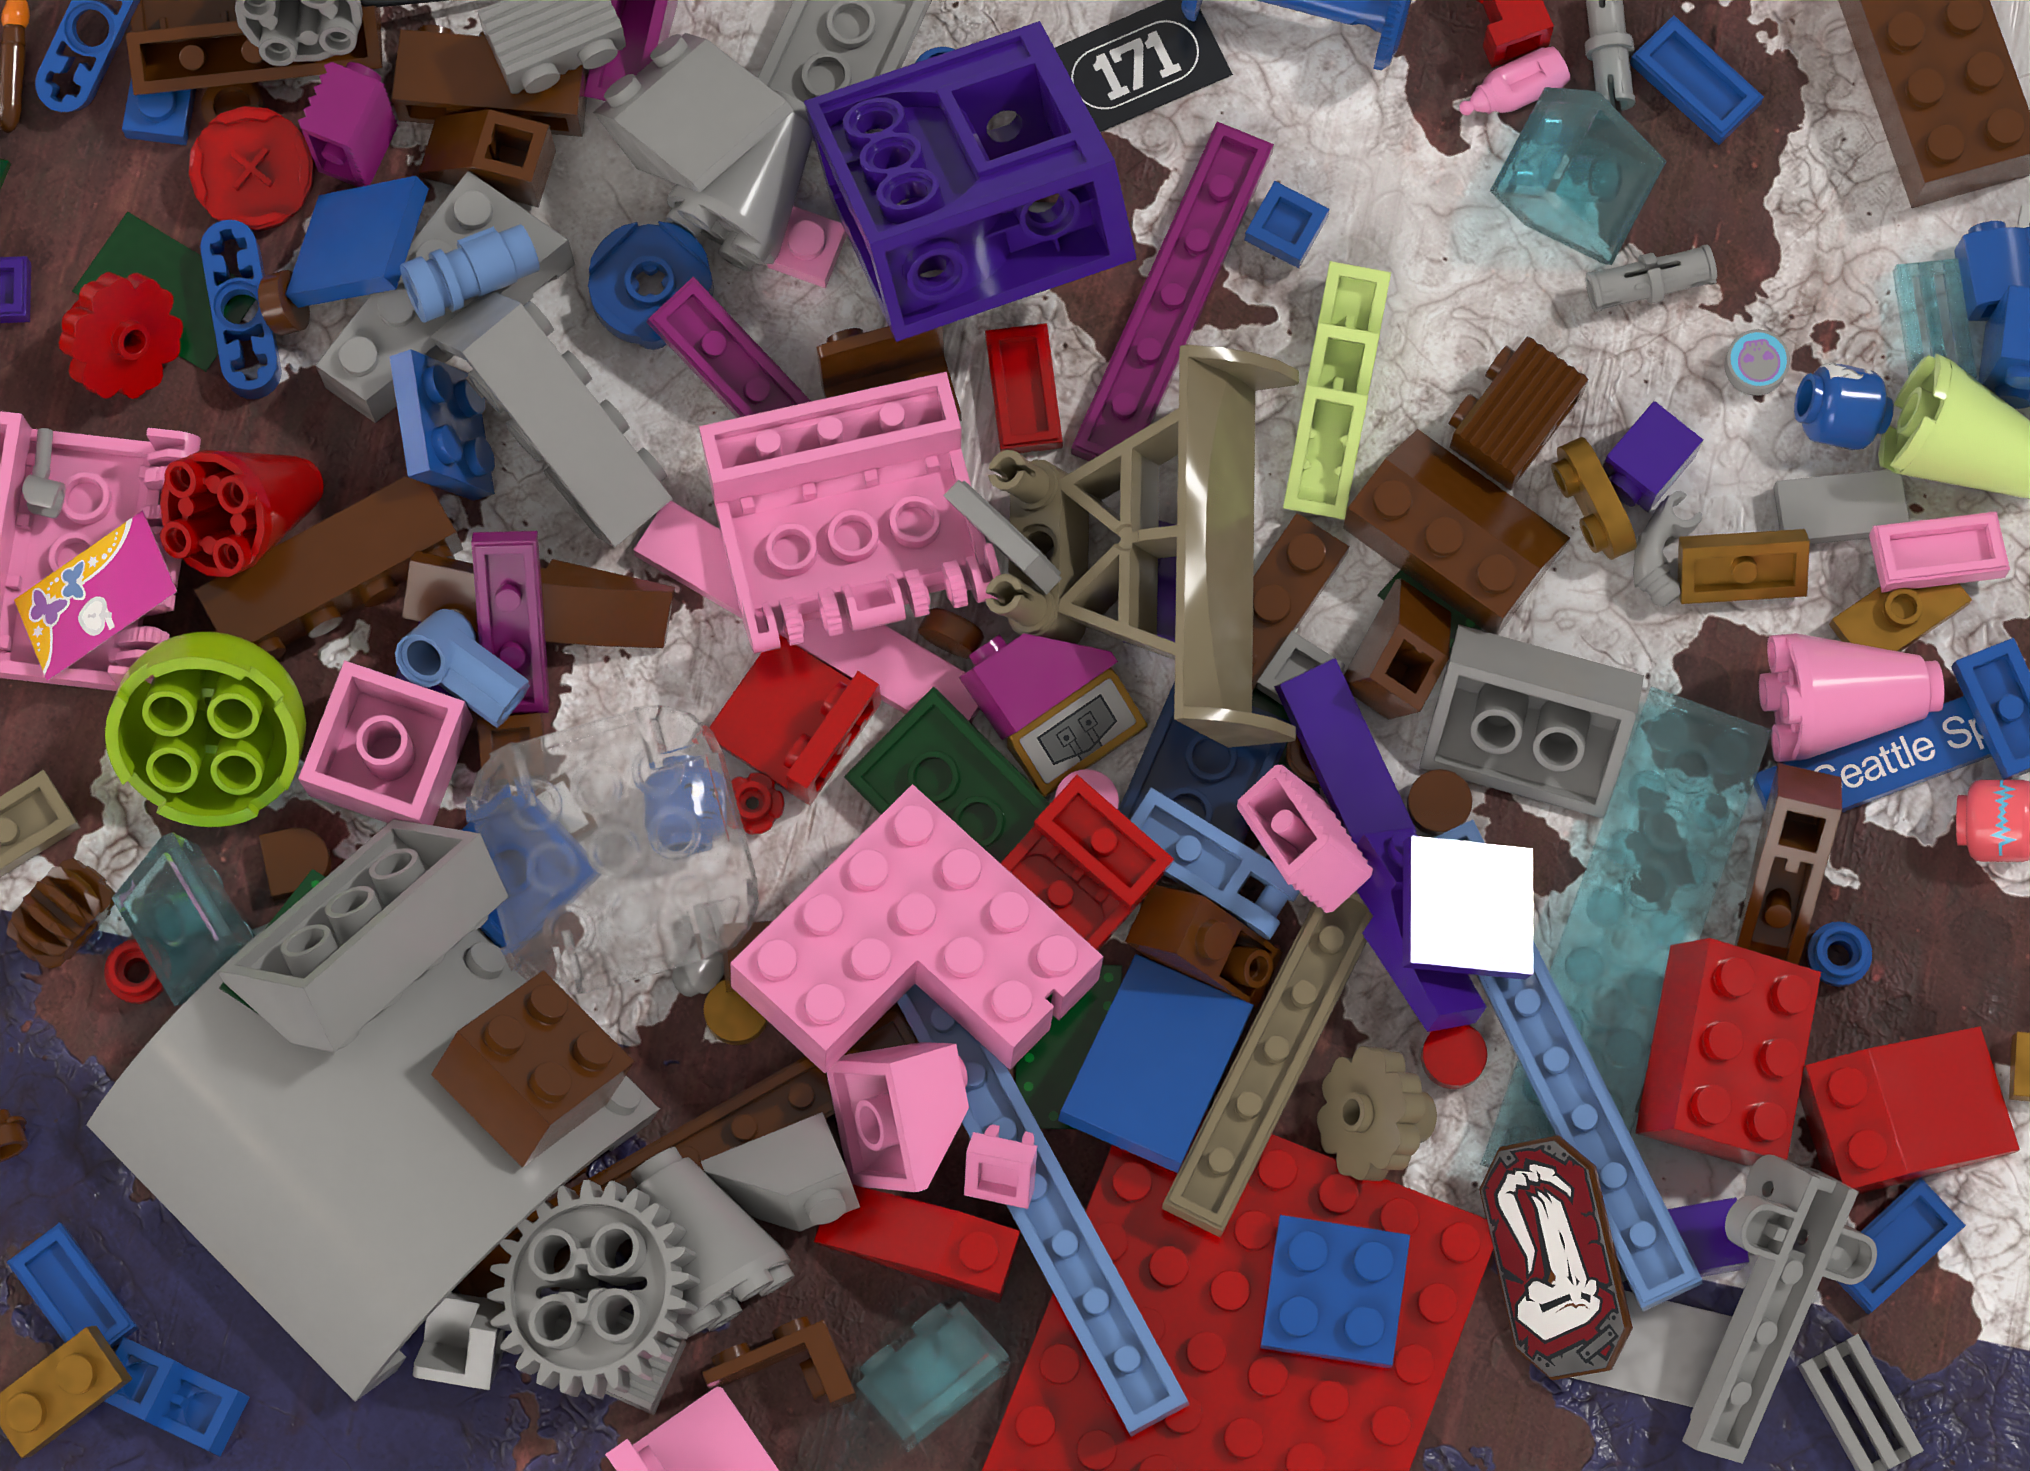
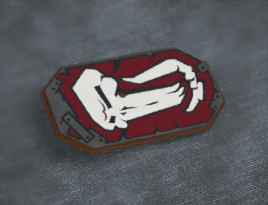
M1559 1135L1499 1147L1479 1190L1493 1242V1253L1515 1349L1551 1380L1612 1370L1633 1327L1596 1165Z

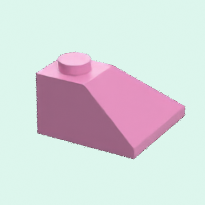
M920 1042L843 1055L827 1071V1077L846 1169L851 1183L867 1188L919 1192L927 1189L969 1109L965 1089L968 1081L967 1070L963 1060L958 1055L957 1045L952 1043Z

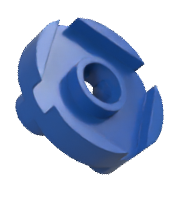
M658 221L659 225L645 224L638 226V222L617 228L598 245L591 257L588 288L593 309L599 321L609 332L621 340L639 344L643 348L650 350L663 348L667 344L646 321L692 277L711 296H713L714 292L707 254L702 245L692 234L680 226ZM658 271L665 274L661 282L664 290L660 294L653 295L650 293L643 296L637 293L640 289L639 282L636 279L638 274L644 272L646 275L653 276Z

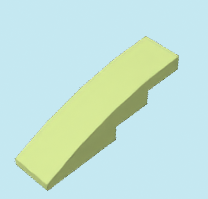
M1333 261L1329 262L1283 504L1284 509L1345 520L1391 272Z

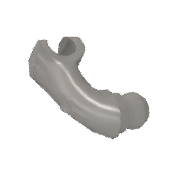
M1676 491L1667 496L1658 505L1636 542L1637 547L1635 549L1633 566L1635 588L1639 586L1643 592L1646 591L1650 595L1652 602L1661 607L1667 606L1681 594L1679 582L1671 576V570L1666 565L1668 560L1663 554L1665 541L1670 536L1674 538L1688 536L1702 520L1701 512L1696 513L1689 520L1679 519L1674 514L1672 507L1677 506L1687 496L1682 491Z

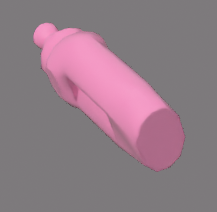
M1555 47L1537 49L1491 71L1484 78L1483 83L1476 87L1470 101L1460 103L1459 110L1462 115L1468 116L1474 110L1490 114L1494 111L1506 113L1520 109L1562 89L1570 81V72L1567 64Z

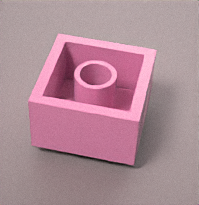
M344 660L298 780L310 797L386 823L396 819L433 825L472 725V715L466 702Z

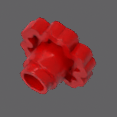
M106 272L98 277L96 281L85 284L80 290L79 300L73 304L62 318L63 332L59 339V349L64 354L73 358L69 366L70 377L83 384L88 391L106 399L112 397L117 392L135 399L141 396L146 389L149 390L158 386L163 378L162 364L175 360L180 353L179 339L183 332L182 321L176 316L169 314L174 303L171 292L161 288L155 280L137 272L129 275L127 278L112 272Z

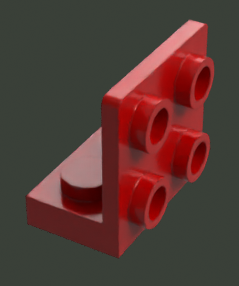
M779 634L781 648L761 652L708 728L707 737L711 742L755 771L767 775L774 780L775 784L811 806L880 706V685L860 671H857L852 680L848 679L799 646H790L788 640Z

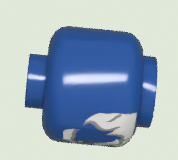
M1835 362L1823 364L1813 374H1807L1798 387L1794 403L1795 419L1802 423L1803 431L1810 440L1848 450H1862L1874 441L1877 434H1884L1891 424L1894 411L1893 400L1887 397L1884 381L1876 372Z

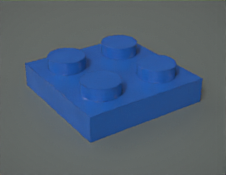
M412 349L389 356L408 477L472 501L494 495L492 472L495 468V458L492 448L486 440L482 416L486 405L485 398L481 399L465 378L468 377V372Z
M1280 1215L1260 1348L1391 1368L1393 1366L1410 1235Z

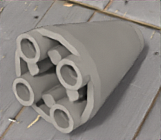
M236 0L235 12L239 28L248 40L259 48L261 58L269 64L276 66H286L293 61H321L335 55L350 53L356 46L357 35L363 16L360 0Z
M782 91L775 92L783 97L794 110L788 117L700 193L676 184L667 197V203L671 207L666 217L668 223L680 226L695 238H698L701 233L722 245L718 254L730 264L745 271H751L755 263L760 265L773 264L778 257L813 139L804 103Z
M676 1147L668 1148L656 1154L631 1172V1176L637 1184L636 1189L650 1195L649 1206L657 1202L671 1211L665 1224L674 1222L684 1227L687 1231L675 1247H686L696 1252L697 1257L682 1267V1272L699 1278L700 1285L684 1290L682 1299L691 1302L698 1309L696 1313L679 1314L676 1321L687 1331L688 1337L697 1334L705 1328L709 1332L737 1317L743 1312L737 1301H745L758 1293L761 1297L766 1296L794 1278L795 1275L788 1265L791 1260L786 1251L689 1157L682 1159Z

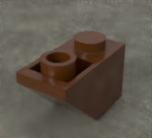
M489 109L436 116L419 169V176L456 186L467 171H469L511 201L539 208L556 153L550 126Z
M1402 578L1395 580L1344 674L1353 696L1388 720L1421 712L1450 657L1451 612Z
M1154 885L1146 895L1125 940L1126 943L1152 961L1253 1004V1009H1257L1283 953L1205 896Z

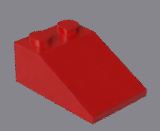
M1981 1026L1867 1048L1804 1066L1799 1098L1822 1172L1859 1191L1858 1195L2016 1153L2020 1150Z

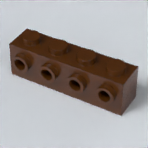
M407 475L275 546L254 567L230 577H218L195 589V592L217 632L234 635L250 641L267 651L277 660L286 652V645L308 634L310 638L324 635L342 622L343 618L341 615L362 604L365 607H373L393 597L399 590L397 585L407 580L410 559L416 551L455 559L454 554L463 550L455 528L431 486L409 478Z

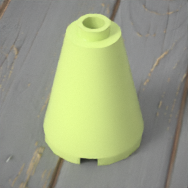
M1935 353V358L1930 355L1923 358L1909 375L1894 402V406L1901 408L1902 411L1897 422V429L1889 426L1887 431L1881 436L1878 452L1879 465L1891 470L1895 474L2030 499V420L1948 357Z

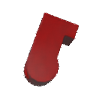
M1476 0L1483 4L1491 23L1486 28L1483 49L1492 68L1518 59L1537 49L1549 47L1554 25L1543 0Z

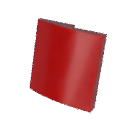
M1076 775L1036 818L1034 827L1000 864L1092 947L1099 951L1174 862V858L1079 775Z

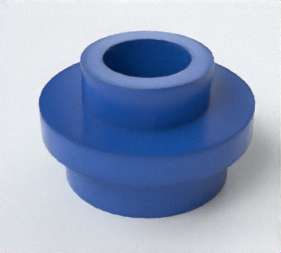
M1831 922L1820 927L1809 940L1806 951L1807 962L1810 969L1821 972L1820 980L1822 982L1837 987L1848 986L1859 981L1868 971L1872 962V947L1867 936L1858 927L1846 922ZM1832 945L1844 947L1849 954L1848 964L1844 966L1833 964L1827 955L1828 947Z

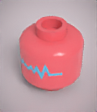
M1977 780L1970 785L1968 795H1958L1956 807L1957 846H1967L1970 856L1980 862H2025L2030 860V782L2027 780Z

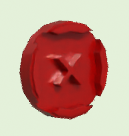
M243 106L220 113L202 130L190 151L189 178L196 198L215 220H236L247 225L253 232H261L283 225L302 209L313 188L315 164L305 137L290 120L269 108Z

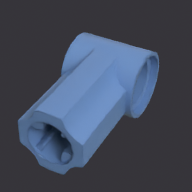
M441 609L435 611L404 636L396 647V663L401 673L410 682L422 687H431L438 684L455 698L465 701L470 709L496 728L508 719L530 687L528 684L529 680L477 643L476 633L471 623L462 614L454 610Z

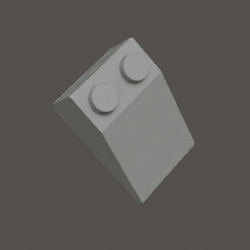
M684 33L682 36L680 34L672 35L662 41L650 55L653 61L636 76L628 74L612 84L604 94L606 101L593 113L636 169L700 193L794 110L783 97L709 40Z

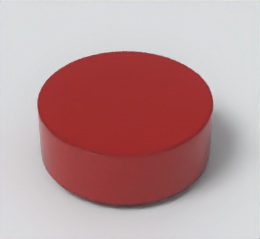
M1470 1025L1431 1031L1421 1050V1063L1424 1072L1432 1082L1447 1089H1461L1474 1083L1481 1075L1487 1062L1486 1043L1481 1034Z

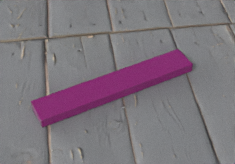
M1218 121L1216 122L1071 447L1072 455L1086 461H1091L1153 424L1179 365L1180 346L1188 345L1273 153L1274 144Z

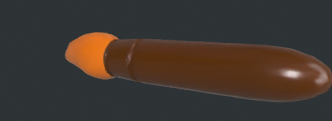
M7 0L1 13V23L4 29L0 49V127L6 133H11L16 129L22 109L26 46L25 29L30 19L27 0Z

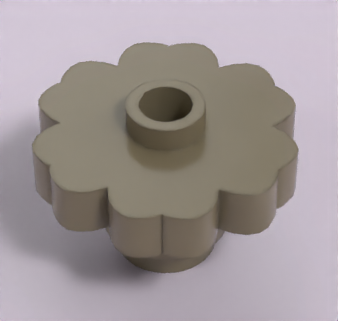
M1360 1046L1353 1058L1339 1057L1333 1064L1331 1072L1323 1081L1322 1091L1327 1103L1322 1106L1317 1115V1124L1321 1132V1145L1326 1153L1337 1154V1168L1342 1175L1353 1176L1358 1180L1382 1181L1389 1170H1404L1408 1166L1411 1156L1418 1150L1420 1143L1429 1139L1435 1129L1437 1122L1436 1105L1432 1097L1422 1091L1419 1076L1415 1073H1405V1059L1400 1052L1389 1051L1382 1047Z

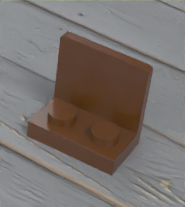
M889 325L865 333L860 328H850L832 334L827 338V343L816 347L821 386L825 398L947 372L959 421H962L961 410L944 357L943 326L897 342Z

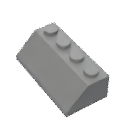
M393 819L222 966L218 973L222 981L290 1043L335 1053L338 1049L352 1043L357 1038L359 1030L379 1012L398 1002L402 997L403 991L425 971L439 965L444 960L446 952L465 935L484 925L488 920V915L509 896L480 833Z

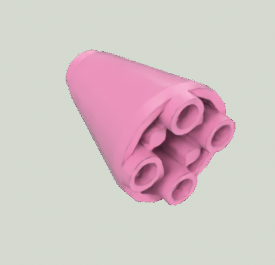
M1797 633L1771 635L1768 638L1767 654L1771 673L1760 674L1759 699L1764 712L1774 711L1776 724L1772 726L1771 745L1776 762L1809 759L1925 719L1929 712H1939L1943 708L1944 680L1941 667L1936 660L1924 661L1920 655Z

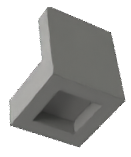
M451 1292L426 1319L424 1342L414 1361L413 1376L419 1379L490 1390L502 1361L503 1350L500 1345L505 1339V1330L492 1326L491 1320L505 1310V1305L487 1298Z

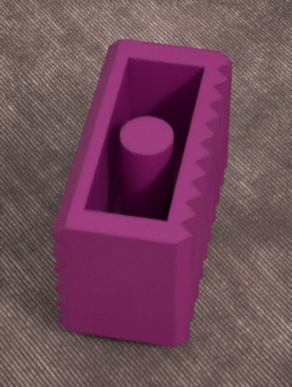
M330 62L324 65L327 73L319 76L321 84L314 86L316 95L308 98L311 106L303 109L306 117L299 119L298 122L318 172L356 187L371 185L398 127L397 120L394 119V111L391 110V102L384 88L385 84L381 82L382 78L378 73L356 62H348L346 67Z

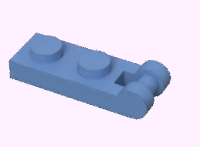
M1150 788L1130 820L1174 858V862L1163 875L1194 894L1205 896L1265 939L1270 940L1280 925V921L1276 917L1287 900L1294 902L1300 893L1299 890L1294 889L1292 884H1287L1272 861L1153 788ZM1249 876L1260 881L1265 886L1255 904L1239 894Z

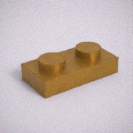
M1795 529L1680 536L1677 581L1681 587V594L1679 596L1681 604L1807 597L1810 540L1806 530Z
M86 1327L0 1393V1427L21 1458L31 1457L130 1382L132 1378L98 1327Z

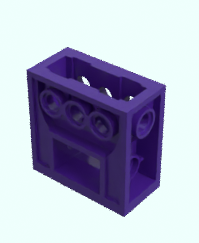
M1040 21L804 101L830 199L896 342L1137 259L1115 159ZM1014 111L1017 113L1015 119L1010 124L993 130L987 129L989 120L999 112ZM872 129H883L880 132L866 133ZM1059 194L1057 202L1050 209L1038 213L1028 210L1035 201ZM909 199L907 202L897 205L900 201ZM943 270L942 273L934 277L920 276L928 271Z

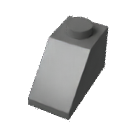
M823 1112L701 1161L705 1173L750 1217L800 1232L817 1224L833 1222L841 1217L842 1214L860 1207L847 1169Z

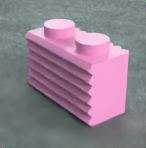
M1275 765L1238 799L1237 808L1287 884H1292L1295 890H1299L1303 896H1307L1310 902L1314 901L1316 906L1321 907L1325 913L1333 912L1371 877L1373 868L1367 864L1368 860L1362 856V852L1357 849V845L1351 841L1352 837L1341 826V821L1330 810L1331 807L1325 803L1326 799L1286 767Z

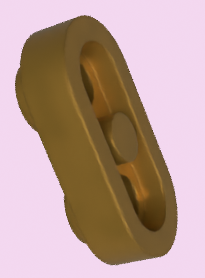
M1579 437L1557 447L1558 461L1551 464V470L1561 493L1566 498L1574 496L1584 516L1579 519L1580 528L1592 552L1598 553L1603 551L1610 560H1613L1635 550L1637 543L1631 522L1589 442L1584 437Z

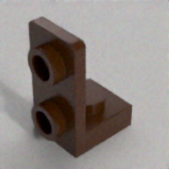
M808 1316L792 1320L777 1327L771 1332L775 1341L750 1351L747 1343H741L721 1351L711 1357L714 1367L702 1373L711 1391L715 1387H723L808 1350L811 1358L800 1362L799 1365L814 1400L827 1395L832 1409H836L857 1399L824 1319L811 1325Z

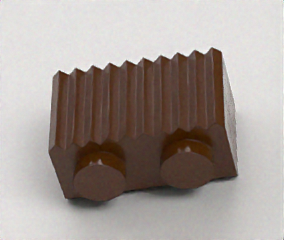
M1528 336L1516 351L1507 345L1501 350L1485 374V377L1490 379L1492 383L1480 399L1470 393L1459 405L1448 423L1456 429L1449 448L1510 491L1536 459L1539 452L1551 439L1574 406L1579 402L1589 380L1585 374L1579 373L1575 367L1568 365L1564 359H1560L1553 352L1547 351L1543 345L1536 343L1533 338Z

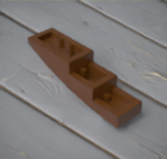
M416 551L409 563L402 618L423 622L435 611L449 609L462 614L471 623L474 631L478 632L473 563ZM555 559L550 561L546 569L540 567L546 642L605 647L664 648L667 640L675 587Z

